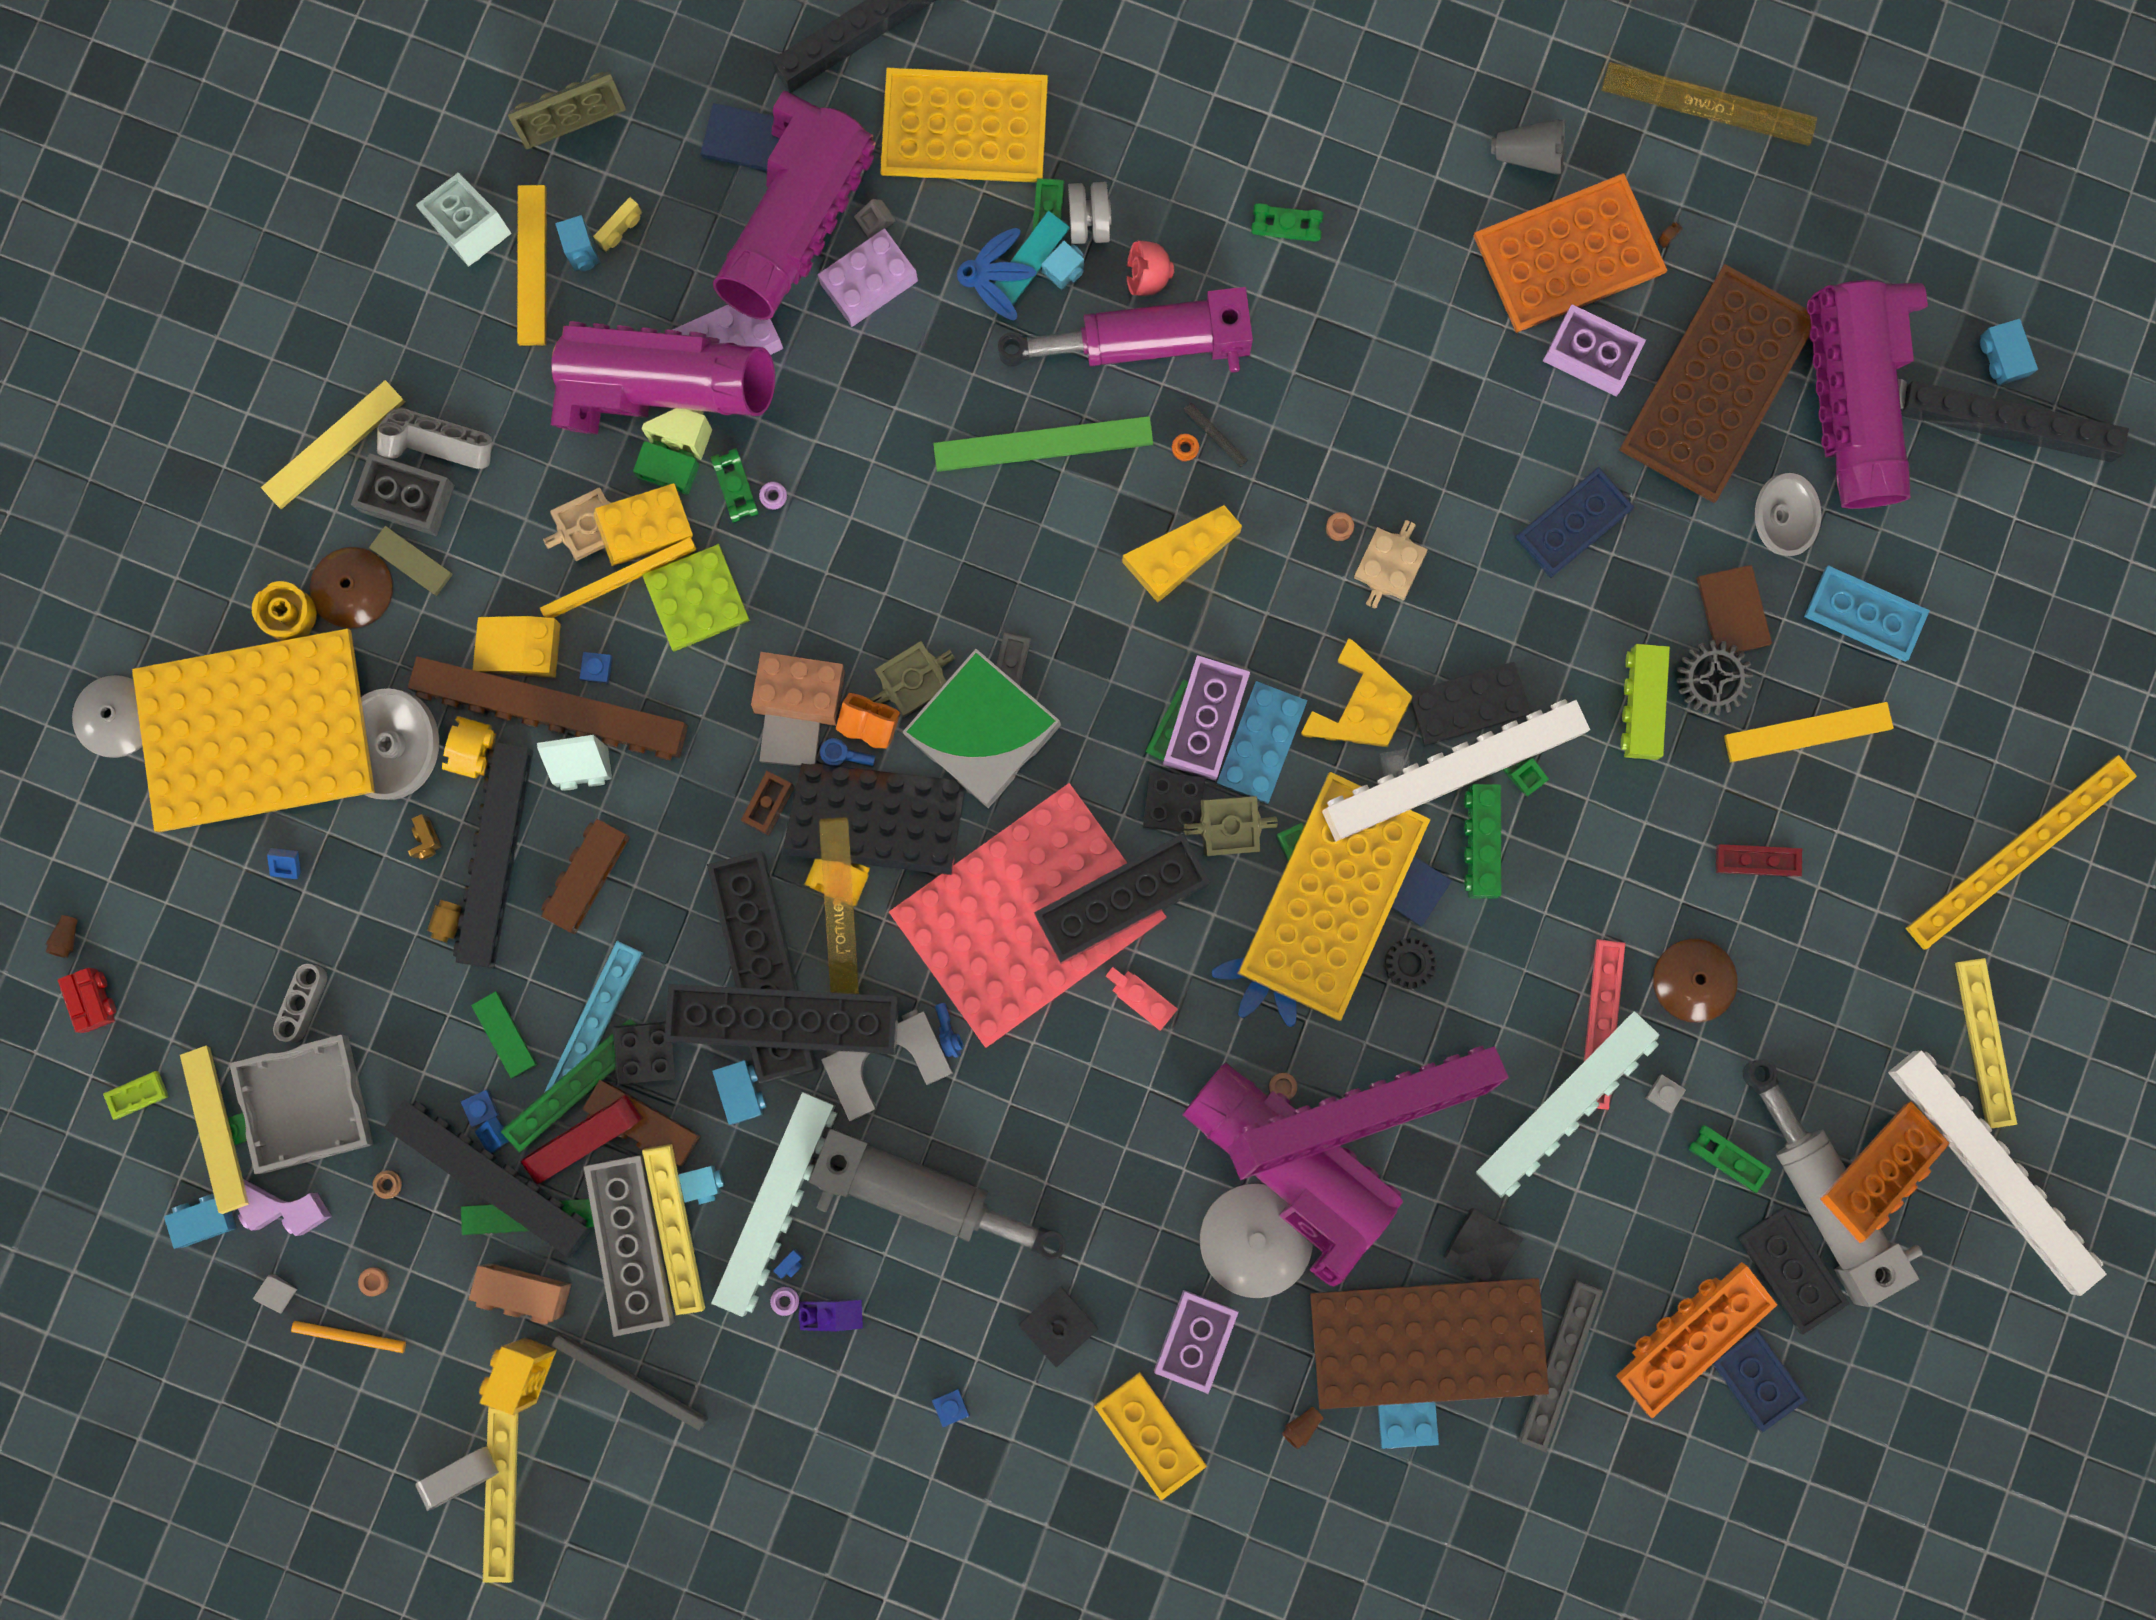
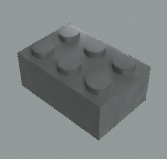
M369 453L351 505L361 513L437 536L455 485L447 477Z

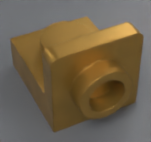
M421 814L412 818L414 823L412 832L416 840L422 842V844L408 850V853L411 857L424 860L435 855V850L442 846L430 818Z

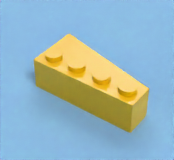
M1223 505L1124 554L1122 563L1157 602H1160L1240 534L1242 525Z

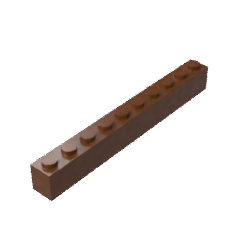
M416 656L408 689L413 691L415 696L422 700L431 701L432 697L442 699L441 704L458 708V704L469 706L468 710L471 712L484 714L485 710L495 712L494 717L511 721L512 717L522 719V724L536 728L538 724L549 726V731L564 734L565 730L576 732L575 737L594 735L602 739L605 745L618 747L620 743L628 745V750L644 754L645 750L656 752L655 757L671 761L672 756L680 758L688 726L681 721Z

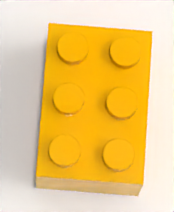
M675 484L595 508L594 518L612 566L662 551L689 537L692 539L693 536Z

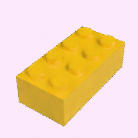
M528 1338L504 1345L500 1350L496 1349L490 1362V1366L493 1367L490 1378L485 1377L479 1390V1394L483 1395L480 1403L510 1415H515L536 1404L557 1349Z

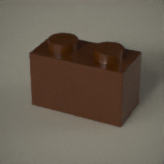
M766 771L741 821L770 836L795 788L793 784Z

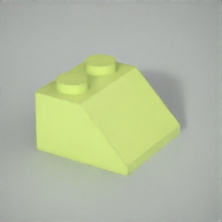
M677 408L643 423L642 430L650 443H653L655 440L668 445V449L677 452L679 449L686 450L694 454V458L700 460L703 457L712 432V428L705 415H703V411Z

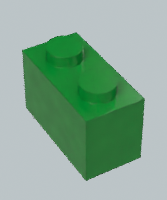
M654 440L653 443L644 441L633 470L636 477L662 487L675 484L677 492L689 495L700 466L696 458H694L695 455L679 449L678 452L669 450L668 445Z

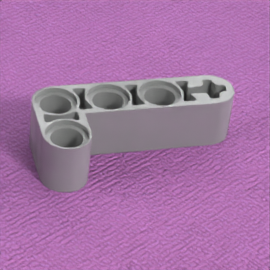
M399 408L390 411L378 425L376 451L383 458L395 459L401 456L406 448L472 468L482 469L490 465L492 438L488 434Z

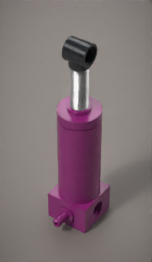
M1246 287L1207 291V300L1084 314V327H1081V331L1074 333L1067 332L1032 338L1027 337V335L1020 336L1017 333L1009 332L1000 338L998 352L1000 360L1005 365L1017 366L1024 360H1030L1029 357H1035V355L1039 357L1047 354L1056 355L1059 352L1060 354L1064 352L1071 353V351L1073 353L1076 350L1080 352L1082 349L1084 355L1088 354L1089 367L1100 364L1107 365L1211 352L1212 360L1228 358L1229 371L1238 372L1240 370L1239 357L1250 356L1253 341ZM1009 345H1016L1019 348L1015 354H1008L1005 352V349Z

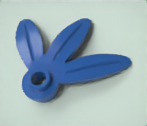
M1018 228L1002 232L991 239L983 247L975 260L965 261L957 271L958 281L963 286L975 287L988 306L1010 320L1017 318L1015 308L1006 295L990 281H1019L1036 275L1034 268L1014 262L992 263L1004 254L1019 238L1021 231ZM973 269L972 274L966 277L968 271Z
M1244 958L1227 961L1212 970V976L1219 979L1245 978L1238 974ZM1252 981L1241 1000L1239 1016L1246 1018L1255 1011L1264 1000L1270 988ZM1274 991L1275 1002L1282 1019L1287 1026H1295L1297 1015L1296 1001Z

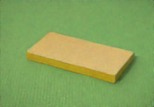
M1140 1372L1094 1405L1097 1412L1161 1501L1207 1467Z

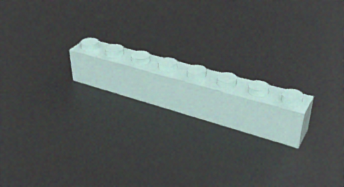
M1634 1011L1476 1171V1174L1500 1198L1505 1194L1510 1197L1521 1186L1518 1182L1524 1174L1530 1177L1541 1165L1537 1161L1544 1154L1548 1157L1552 1155L1560 1146L1557 1141L1564 1134L1569 1137L1580 1126L1577 1120L1584 1113L1589 1117L1600 1105L1597 1100L1604 1093L1607 1096L1612 1094L1620 1085L1617 1080L1623 1074L1628 1077L1639 1066L1636 1060L1643 1053L1649 1056L1659 1044L1656 1040L1659 1034Z
M802 1092L711 1304L742 1317L747 1312H753L759 1298L755 1296L759 1285L764 1286L769 1276L770 1270L766 1269L770 1258L775 1260L781 1247L778 1239L781 1232L787 1233L793 1219L789 1216L793 1206L798 1207L804 1191L800 1190L804 1179L809 1181L815 1168V1165L811 1164L815 1153L820 1155L826 1140L823 1138L824 1132L827 1127L831 1129L838 1113L834 1112L835 1105Z

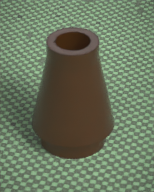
M61 915L58 924L45 943L47 945V953L62 958H68L70 952L73 953L77 919Z
M1311 1406L1308 1411L1286 1424V1429L1282 1432V1435L1293 1447L1299 1449L1302 1445L1306 1446L1319 1423L1324 1418Z

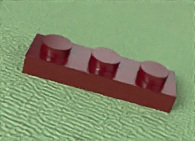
M1718 844L1716 845V873L1800 877L1802 876V848Z

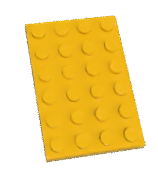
M887 68L881 175L1037 182V178L1043 179L1048 75Z

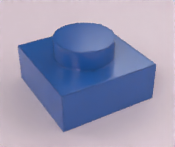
M583 652L580 680L609 684L612 656Z
M270 848L267 854L270 876L298 879L301 873L298 851Z
M489 1090L461 1101L471 1127H476L491 1118L500 1116Z
M496 1117L487 1120L475 1131L484 1148L490 1153L498 1151L509 1142L501 1133L504 1127Z
M795 1249L773 1271L781 1279L786 1275L791 1278L803 1266L800 1261L804 1256Z
M959 1388L932 1400L942 1427L969 1416Z

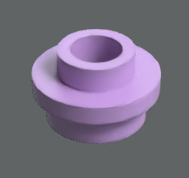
M769 482L760 490V501L768 509H778L785 504L787 492L780 483ZM770 493H778V498L776 500H770Z
M781 1287L771 1296V1307L779 1315H790L799 1306V1296L792 1288ZM782 1296L790 1298L789 1306L781 1305L780 1299Z

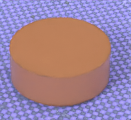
M1343 512L1331 515L1326 524L1327 534L1336 541L1348 539L1354 530L1352 518Z
M1279 1073L1270 1080L1269 1092L1281 1093L1290 1100L1297 1092V1082L1290 1074Z
M368 1268L359 1276L358 1285L361 1292L365 1295L377 1296L386 1291L389 1285V1278L387 1273L381 1268Z

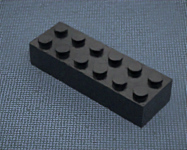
M1183 833L1034 912V915L1060 964H1063L1209 886L1210 881Z

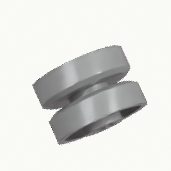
M1107 182L1092 183L1090 187V200H1086L1085 187L1082 183L1068 184L1071 244L1086 243L1088 239L1087 226H1092V236L1095 243L1110 242L1111 204L1110 199H1108Z

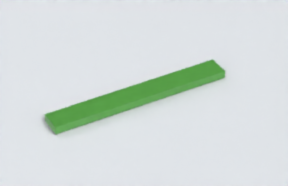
M1150 416L933 444L937 472L1150 446L1153 445Z

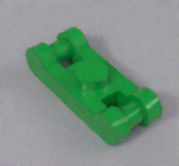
M1255 204L1253 209L1255 222L1252 223L1251 233L1270 237L1320 241L1322 231L1319 229V226L1323 222L1324 213L1319 210L1305 211L1270 207L1266 204ZM1266 218H1273V225L1266 224ZM1301 222H1309L1308 229H1301Z
M737 448L729 450L728 454L719 456V454L711 456L732 522L741 520L740 517L749 514L750 516L759 514ZM733 464L735 471L725 474L723 467ZM745 498L746 504L736 507L735 501Z

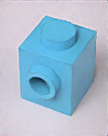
M1063 241L1042 263V273L1062 290L1070 281H1077L1083 274L1084 255L1074 244L1069 246Z
M715 1166L678 1175L684 1202L698 1199L700 1205L715 1201L714 1195L720 1194V1187L724 1186L722 1173L720 1170L716 1171Z

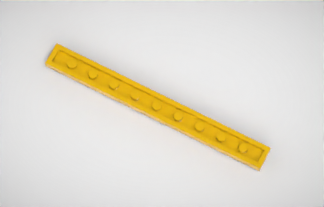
M2120 755L2113 757L1905 929L1923 950L1928 949L2134 780L2137 775Z

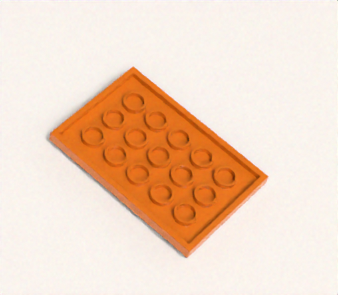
M1624 173L1474 233L1475 241L1516 333L1567 313L1571 304L1579 308L1663 275L1667 271Z

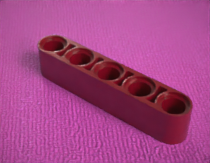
M626 1094L534 1150L520 1162L535 1184H540L637 1124L643 1117Z

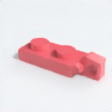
M1113 967L1106 974V977L1116 985L1112 991L1117 994V997L1159 1031L1162 1030L1178 1010L1135 974L1133 975L1127 971L1125 975H1122Z

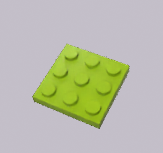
M719 544L642 575L673 652L750 621Z

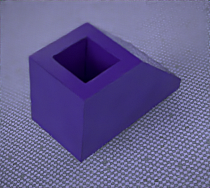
M862 1300L799 1302L800 1330L844 1331L862 1329Z

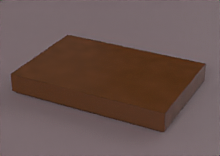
M1752 565L1697 577L1711 637L1716 643V649H1718L1721 641L1726 642V651L1731 645L1737 646L1735 653L1772 644Z

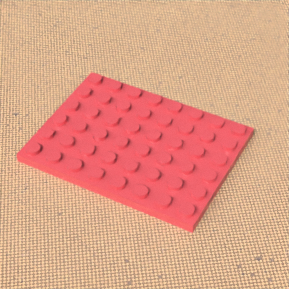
M1070 783L953 865L952 875H939L889 911L892 918L985 1048L1167 918L1163 911H1160L1069 961L1060 964L1034 912L1127 863Z

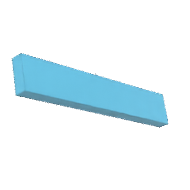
M616 941L545 1091L601 1043L643 952Z

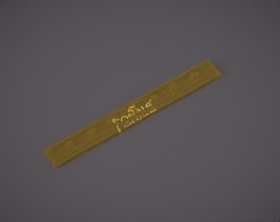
M1611 62L1607 66L1601 91L1807 146L1812 142L1818 117Z
M848 817L819 819L830 992L859 994Z

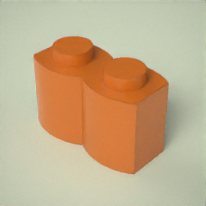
M849 693L842 703L836 730L847 738L862 739L873 748L887 749L893 740L900 712L888 705L874 703L862 695Z

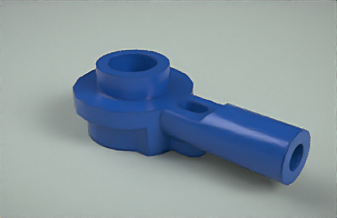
M837 738L826 740L820 748V756L828 765L837 766L845 760L869 766L874 765V755L847 750L844 742Z
M938 1004L935 1006L941 1025L939 1027L941 1047L948 1058L951 1056L959 1057L961 1056V1050L964 1048L962 1039L958 1033L954 1034L952 1031L946 1004Z

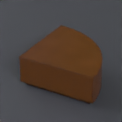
M1673 222L1661 234L1657 243L1665 249L1682 231L1683 227L1677 222Z

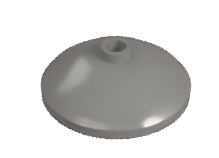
M1784 473L1772 477L1762 487L1756 501L1755 523L1758 534L1765 546L1775 554L1795 556L1803 553L1815 541L1821 525L1819 497L1812 484L1806 478L1795 473Z
M115 675L102 677L90 683L78 696L73 707L72 724L79 741L91 752L103 757L118 758L130 755L143 746L133 679ZM108 709H110V710H111V715H110V717L105 718V717H104L105 711L108 710Z

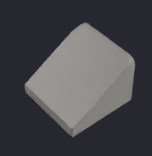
M872 199L854 216L868 238H871L895 222L894 217L884 202Z
M271 1274L267 1276L253 1299L281 1314L297 1291V1288L277 1275Z

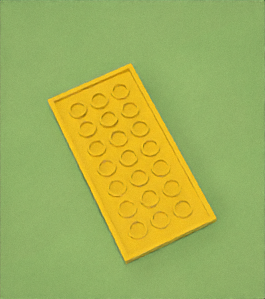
M1329 772L1238 974L1337 1021H1341L1430 819L1412 810H1408L1335 842L1322 811L1329 807L1328 801L1339 796H1343L1344 800L1354 796L1352 791L1362 786Z

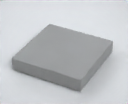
M765 714L760 762L801 767V763L815 764L821 723Z

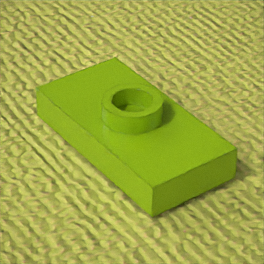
M154 1071L103 1093L113 1120H117L169 1097L159 1071Z

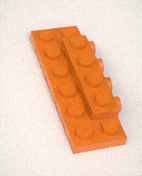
M1910 1101L1896 1113L1820 1200L1855 1239L1861 1243L1867 1240L1875 1229L1882 1228L1890 1220L1888 1214L1897 1211L1904 1204L1901 1199L1908 1197L1918 1188L1915 1183L1922 1181L1931 1173L1929 1167L1950 1143Z
M1741 1262L1721 1281L1716 1277L1713 1280L1707 1279L1699 1285V1292L1692 1299L1686 1298L1678 1304V1311L1671 1318L1665 1317L1657 1323V1330L1650 1337L1644 1336L1636 1342V1349L1632 1352L1636 1358L1621 1370L1616 1377L1649 1417L1653 1418L1777 1306L1773 1298L1744 1263Z

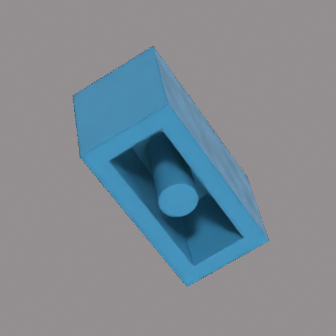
M582 215L555 223L564 253L574 271H588L600 263L592 234Z
M2020 319L1990 327L1980 335L1981 349L1984 354H1987L1990 363V375L1993 379H1996L1998 386L2027 378L2038 370Z
M744 1060L713 1070L729 1125L764 1115L763 1108H766L767 1105L763 1092H757L755 1081H758L754 1064L749 1066V1062Z
M214 1194L199 1198L200 1204L190 1207L189 1203L173 1207V1213L164 1216L173 1248H183L237 1229L232 1211L224 1214L219 1213Z

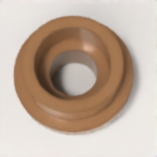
M390 1170L380 1172L373 1181L374 1192L383 1199L397 1196L402 1188L400 1176ZM387 1179L392 1181V1188L390 1190L384 1188V1182Z

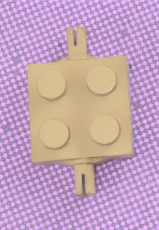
M600 487L550 511L557 525V533L543 538L547 549L563 542L570 549L575 561H578L605 548L594 518L595 508L610 504V502L606 500Z
M1405 520L1399 534H1392L1377 527L1355 573L1354 579L1366 583L1372 589L1366 602L1368 606L1372 604V608H1377L1383 594L1393 595L1405 600L1427 554L1428 549L1414 544L1409 539L1416 526L1412 522L1409 526L1410 521Z

